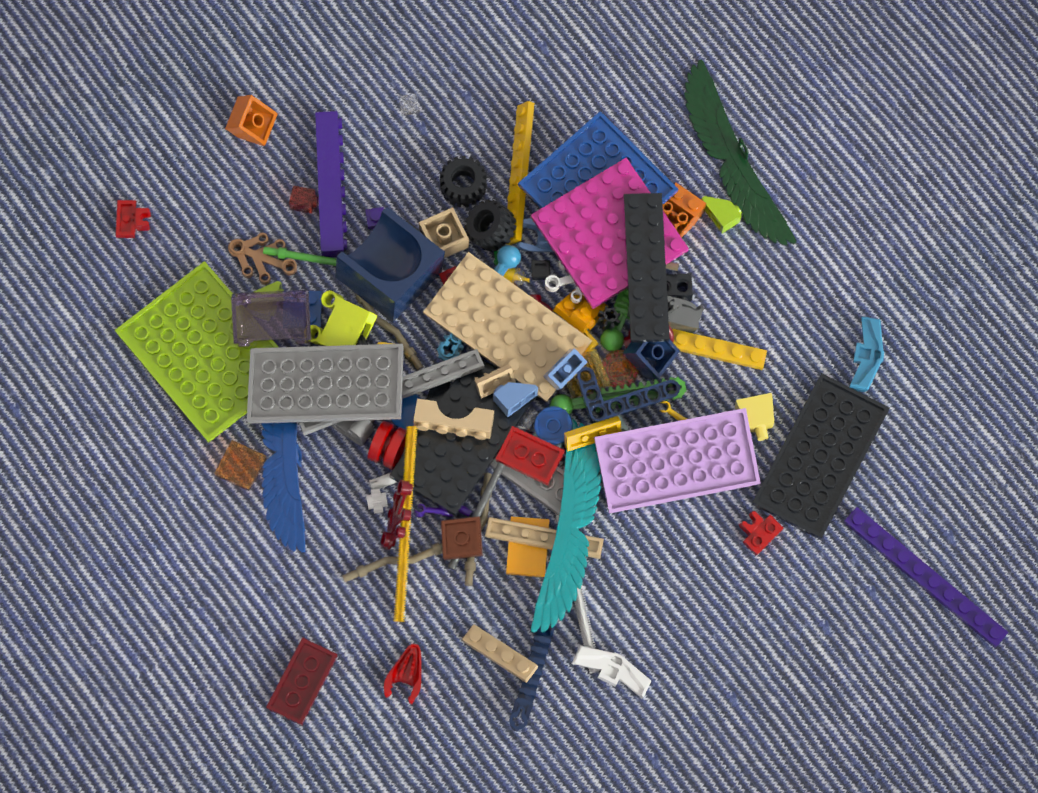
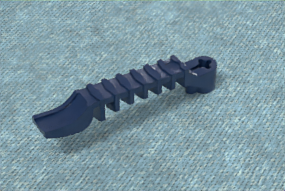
M549 625V628L544 632H541L540 627L536 631V635H534V643L531 646V653L528 659L537 664L538 668L527 683L521 680L522 685L518 690L519 695L515 700L509 719L511 729L516 732H521L527 727L556 625L553 628ZM522 711L521 719L524 723L516 726L513 720H517Z

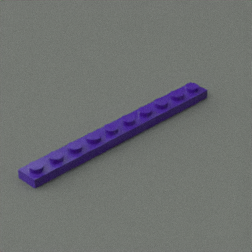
M858 507L844 520V523L994 648L1009 633Z

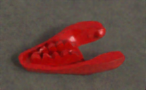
M409 645L389 671L384 681V695L386 698L392 694V685L402 682L413 687L408 701L409 704L414 703L421 689V650L419 645Z

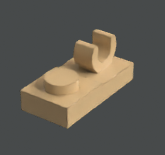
M509 364L492 371V373H484V376L481 378L475 377V384L481 398L494 393L495 389L500 385L504 386L508 382L516 383Z

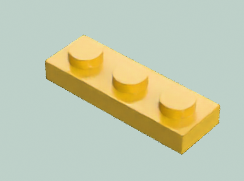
M618 416L564 432L565 448L567 451H571L595 443L594 437L621 432V420Z

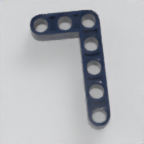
M583 367L576 375L588 416L593 422L620 416L672 399L680 392V385L677 381L667 380L603 401L595 374L591 368ZM588 372L591 378L589 381H583L580 378V374ZM666 385H673L676 390L675 393H667ZM594 390L597 395L596 399H588L586 392ZM648 391H655L657 399L650 400L647 396ZM631 396L639 399L637 406H632L629 403ZM611 403H619L621 410L619 412L612 411ZM593 409H601L602 417L595 418L592 414Z

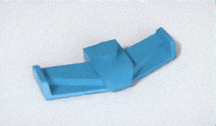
M861 316L863 344H856L853 363L860 365L850 384V388L865 392L869 390L877 370L883 362L884 351L880 319Z

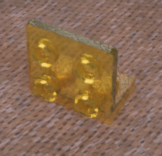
M597 349L584 352L582 356L586 359L587 363L583 367H589L593 370L599 388L611 385ZM588 372L580 374V378L583 381H589L591 378ZM577 373L566 384L572 398L581 396L576 380Z

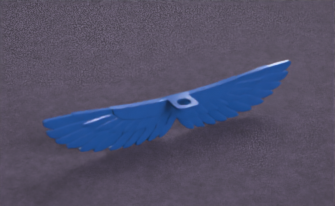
M297 422L261 423L265 429L262 430V435L265 438L262 439L264 445L276 452L263 465L265 470L262 477L265 479L262 483V488H264L262 497L264 498V509H267L266 519L267 521L270 520L269 526L271 531L275 530L277 540L281 538V542L285 547L288 544L290 550L295 552L297 546L299 551L305 552V524L297 463L299 467H302V453L297 443Z

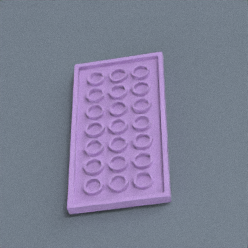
M746 408L594 437L608 513L761 484Z

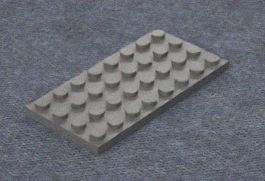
M403 344L251 348L247 422L252 424L401 419Z

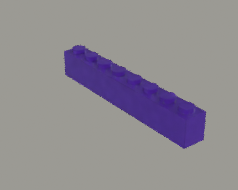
M338 111L315 112L321 255L330 258L337 257L344 250H348L347 239H344V233H347V222L343 221V215H346V204H342V198L346 197L345 186L341 187V181L345 180V174L340 164L344 163V153L340 152V146H343V135H339V129L343 128L342 118H338Z

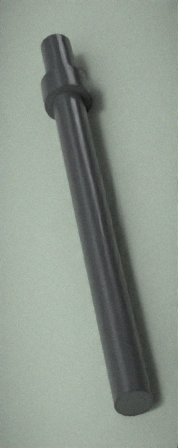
M498 462L472 517H481L505 467L504 464ZM460 558L451 559L448 568L455 570Z

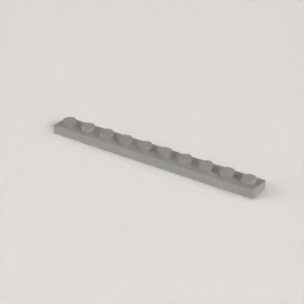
M475 349L403 376L402 399L483 369L484 364L478 350ZM342 421L299 422L305 436Z

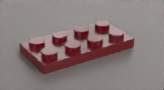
M302 637L266 709L302 726L338 654Z

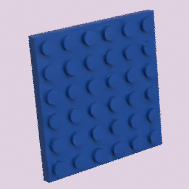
M601 111L518 183V186L540 208H543L627 158L650 193H662V204H665L678 192V188Z

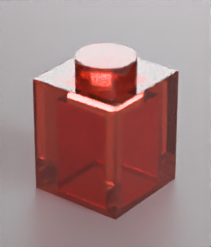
M293 185L289 200L290 210L312 214L313 208H317L319 199L316 196L315 189Z

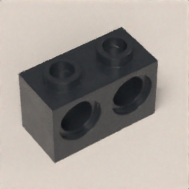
M691 273L666 274L667 296L692 301ZM684 287L687 291L680 292L677 288Z

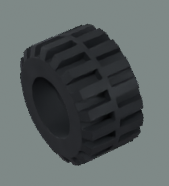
M457 156L454 157V161H447V165H444L440 172V187L442 195L444 194V199L446 201L450 200L452 205L456 203L457 207H461V205L469 207L471 203L475 205L476 200L481 201L482 195H485L487 188V175L484 166H480L478 160L474 162L473 157L466 159V156H462L461 159H458ZM465 175L472 178L474 183L469 187L460 188L454 185L453 180L458 176Z
M495 200L479 202L478 206H473V210L469 211V216L465 219L467 224L464 225V229L467 230L466 234L469 240L489 252H492V250L498 251L506 243L509 244L510 238L515 234L513 231L516 230V225H514L516 219L513 213ZM493 222V224H492V226L490 227V229L487 230V228H488V226L490 225V223Z

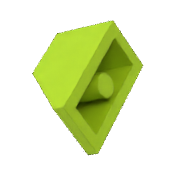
M707 196L701 198L706 203V214L721 234L740 222L742 212L731 201Z

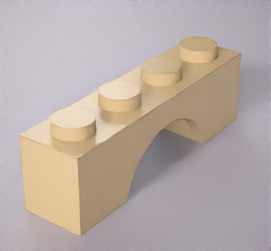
M417 398L414 414V426H417V429L427 431L428 429L436 430V432L446 434L447 432L455 433L460 437L474 436L480 440L490 439L494 410L474 408L468 416L461 419H452L445 416L439 410L437 401Z

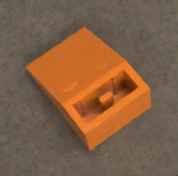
M675 183L674 185L678 188V192L663 204V212L682 238L703 215L706 203L678 183Z

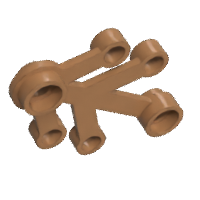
M259 233L256 237L246 241L241 239L232 240L228 245L229 253L233 257L238 258L242 267V275L245 278L253 276V268L248 265L245 255L253 259L259 273L260 283L263 285L269 284L271 277L266 272L262 262L282 269L286 275H293L297 271V264L293 259L281 261L263 254L264 247L257 250L250 249V247L257 244L266 245L268 243L266 233ZM261 237H265V238H266L265 241H260L259 239H260ZM278 239L273 244L265 247L279 249L277 244H283L282 248H286V245L282 239ZM235 247H241L240 251L234 250ZM291 266L293 270L288 271L286 268ZM247 269L251 270L249 274H245L244 271ZM267 276L268 279L266 281H263L262 277Z

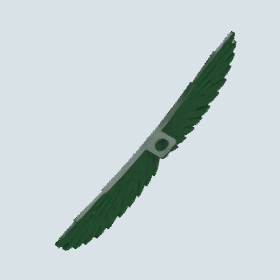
M699 60L697 67L693 64L691 74H687L688 82H685L687 92L684 93L687 101L685 106L692 114L689 115V119L693 124V129L698 133V139L704 142L702 146L708 150L707 154L716 159L725 160L721 166L719 177L720 179L722 178L723 187L727 185V196L731 195V202L740 208L746 224L750 223L755 233H758L759 230L764 239H767L768 236L775 244L777 241L785 246L787 241L791 244H796V239L787 225V221L748 162V149L741 137L737 140L713 79L703 60Z

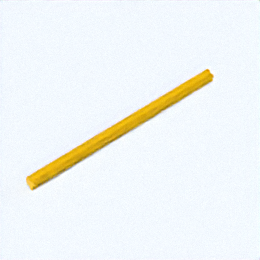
M417 426L406 427L407 436L405 439L406 453L404 454L405 468L403 479L411 484L414 482L412 481L414 480L412 479L414 478L412 473H415L413 471L415 470L413 469L415 468L413 467L415 459L413 458L416 457L413 456H416L414 454L416 453L414 452L416 451L414 450L416 442L414 441H417L415 440L417 439L415 437L417 436L415 435L417 434L415 433L417 431L415 427ZM406 496L402 510L412 509L410 508L412 507L410 502H413L411 501L413 496ZM403 520L400 524L406 528V533L403 539H399L398 544L399 561H397L398 573H396L398 578H396L397 588H395L396 600L394 604L396 605H394V609L396 610H394V622H405L403 620L405 619L403 618L405 617V613H403L405 608L403 607H406L404 606V602H406L404 601L406 600L404 595L407 592L405 591L407 590V586H405L407 581L405 580H407L406 575H408L406 574L408 573L406 571L408 570L406 569L408 564L406 563H409L407 562L409 560L407 559L409 558L407 557L409 555L407 551H409L408 548L410 547L407 546H410L408 544L410 543L408 542L410 541V537H408L410 532L408 531H411L409 530L411 529L409 527L411 526L409 525L411 520Z

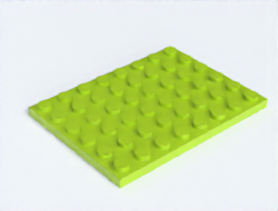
M205 261L115 329L120 339L208 443L247 413L251 348H279Z

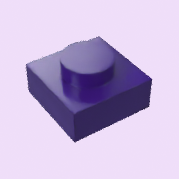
M384 207L365 209L368 229L375 228Z

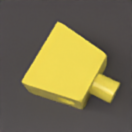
M772 393L736 400V410L746 408L750 432L756 433L758 441L768 439L767 429L773 428L774 425Z

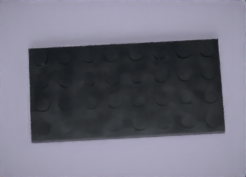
M482 360L484 364L483 369L455 379L439 402L438 408L445 416L452 419L464 418L474 408L494 410L490 439L480 440L468 435L460 437L455 433L449 432L441 434L436 432V430L428 429L427 431L420 430L416 436L417 439H415L417 441H414L416 442L414 444L416 445L414 446L416 447L414 449L416 450L414 451L416 456L413 457L416 458H413L415 459L413 461L415 462L413 463L415 464L413 465L415 473H412L414 474L412 475L414 476L412 478L414 479L412 480L414 481L412 482L414 484L412 491L453 516L457 515L499 453L512 426L516 427L536 398L534 397L507 417L493 401V393L483 398L478 394L475 377L481 378L484 376V373L489 374L498 369ZM405 455L401 457L390 473V478L398 483L400 480H404Z
M821 373L757 492L752 505L821 540L890 407Z

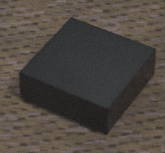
M531 260V279L546 280L550 276V260Z

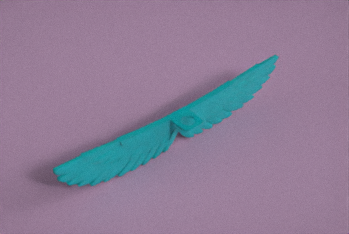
M572 419L573 430L584 426L583 423H580L578 427L577 422ZM595 443L571 451L566 449L560 515L550 561L535 606L531 632L533 633L538 631L540 627L541 632L546 631L549 625L553 628L558 618L562 621L565 612H570L572 602H576L577 588L581 589L582 578L585 576L584 568L587 567L585 557H588L587 547H589V541L579 531V528L587 526L594 519L592 515L595 514L597 509L595 505L599 501V496L597 495L601 489L600 483L602 475H598L600 466L597 451H595Z

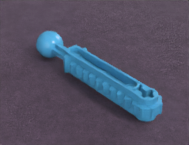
M512 245L503 246L498 251L497 260L499 263L494 270L504 276L508 269L514 268L520 263V251ZM449 333V336L444 335L445 341H440L439 343L440 345L437 348L439 360L446 361L460 355L458 350H464L463 342L451 333ZM451 344H453L451 348L452 354L448 353L445 355L444 349L448 350Z

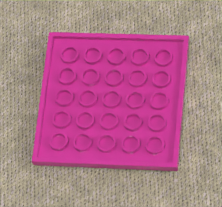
M627 158L531 214L532 220L592 309L628 288L623 196L624 194L650 193V191ZM663 212L666 264L688 252L689 248Z

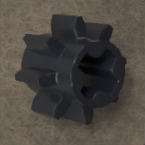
M605 306L603 311H599L597 314L600 317L597 324H601L603 330L606 328L612 331L614 325L618 326L620 324L618 318L621 313H617L615 307L608 308Z

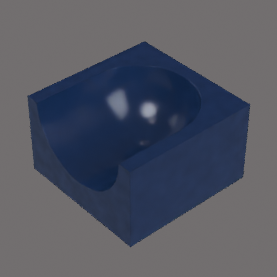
M386 207L368 238L351 254L346 255L344 252H341L337 256L335 278L393 323L439 276V273H442L445 251L390 208Z

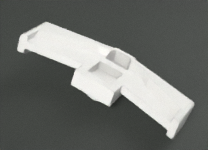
M580 645L571 663L601 670L598 675L599 679L613 686H616L620 680L641 699L644 698L651 683L648 677L628 662L624 656L616 652L612 653Z

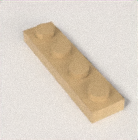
M473 624L462 639L465 644L525 683L528 682L538 668L537 664Z

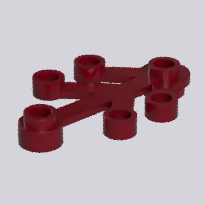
M406 480L399 481L397 491L393 495V509L390 508L388 511L387 532L384 531L381 536V547H385L386 550H390L391 547L395 546L397 538H404L406 528L397 525L403 520L409 521L411 518V510H402L406 496L411 495L413 490V484Z

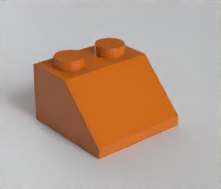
M252 95L238 96L225 129L237 138L265 146L278 113Z

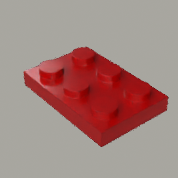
M512 426L495 461L548 486L565 450Z

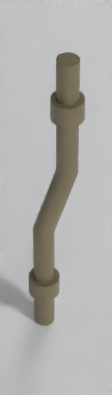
M355 293L356 300L359 304L363 305L365 310L378 315L371 305ZM377 316L374 323L393 334L399 344H403L404 355L412 362L417 371L423 369L424 366L416 356V351L413 347H410L399 329Z
M484 473L481 497L492 476L491 473ZM489 500L480 517L481 532L488 520ZM468 557L464 566L466 571L465 586H472L476 562L475 557Z
M438 542L431 545V548L413 556H407L409 557L407 558L409 563L406 564H414L430 556L442 554V543L439 544ZM398 556L384 557L365 566L362 564L356 567V570L342 575L344 582L357 577L362 578L367 573L387 564H397V561H399Z

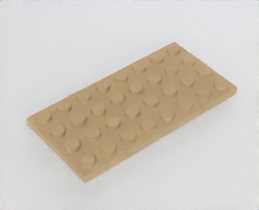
M470 252L466 254L423 311L424 315L473 350L477 349L481 356L498 368L509 364L515 380L522 384L536 385L538 387L537 396L545 402L549 401L556 389L543 376L569 349L575 348L583 355L592 342L590 338Z

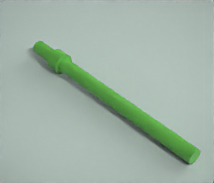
M264 246L263 254L278 256L279 259L291 258L336 266V258L289 251L287 248L282 247L277 249Z

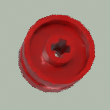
M384 420L374 435L368 451V460L378 463L383 458V466L393 470L405 450L406 429L399 427L394 432V424Z

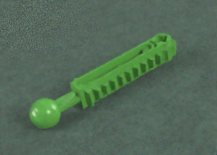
M628 288L618 294L614 304L617 313H621L618 318L620 324L618 326L614 325L612 331L606 329L600 337L601 345L607 351H617L624 344V336L621 331L626 318L629 319L627 316L629 304Z
M670 377L669 380H675L680 385V392L672 400L681 399L687 391L685 381L683 382L679 377ZM657 379L654 380L652 385L658 384ZM647 381L645 386L642 382H639L638 387L632 383L631 388L624 384L623 389L617 385L616 390H613L610 386L607 392L604 388H601V395L603 401L652 385L650 381ZM666 385V390L667 388H671L673 385ZM593 390V394H589L587 398L590 400L596 399V392ZM653 390L648 391V398L656 400L657 393ZM670 390L667 393L674 394L675 391ZM558 394L550 401V406L560 407L566 410L569 415L573 410L586 408L582 397L571 399L568 395ZM631 396L629 403H633L634 406L638 405L639 399ZM611 403L612 410H615L616 405H618V407L621 409L619 403ZM595 408L596 412L599 413L600 409Z

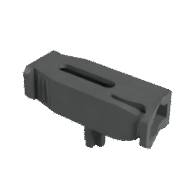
M667 296L669 326L672 329L689 333L698 330L699 320L704 307L702 305L697 307L689 301ZM628 304V312H627V316H628V317H629V304Z

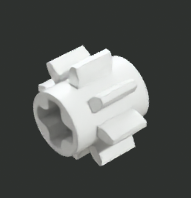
M380 488L372 489L371 495H366L368 510L374 509V514L382 513L383 507H388L386 492L381 493Z

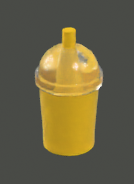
M521 268L508 269L503 276L517 286L522 285L525 281L530 282V278H526V274Z

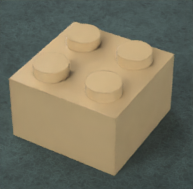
M453 207L419 222L421 233L445 251L444 258L469 248V238Z

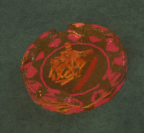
M624 350L610 352L601 363V375L604 381L615 388L617 385L623 388L624 384L630 386L636 380L639 372L623 354Z

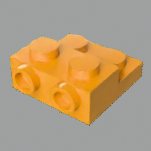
M570 293L554 307L553 311L578 331L584 333L587 329L591 330L600 318L597 314L599 311H603L607 305L602 303L592 309L583 294L581 302L573 303L570 299ZM579 295L573 296L575 299L580 298Z

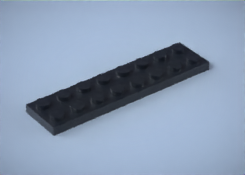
M662 193L624 194L631 342L669 341Z

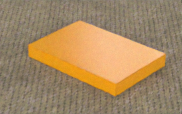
M513 516L510 519L513 522L549 528V519ZM509 542L506 574L545 577L547 549Z

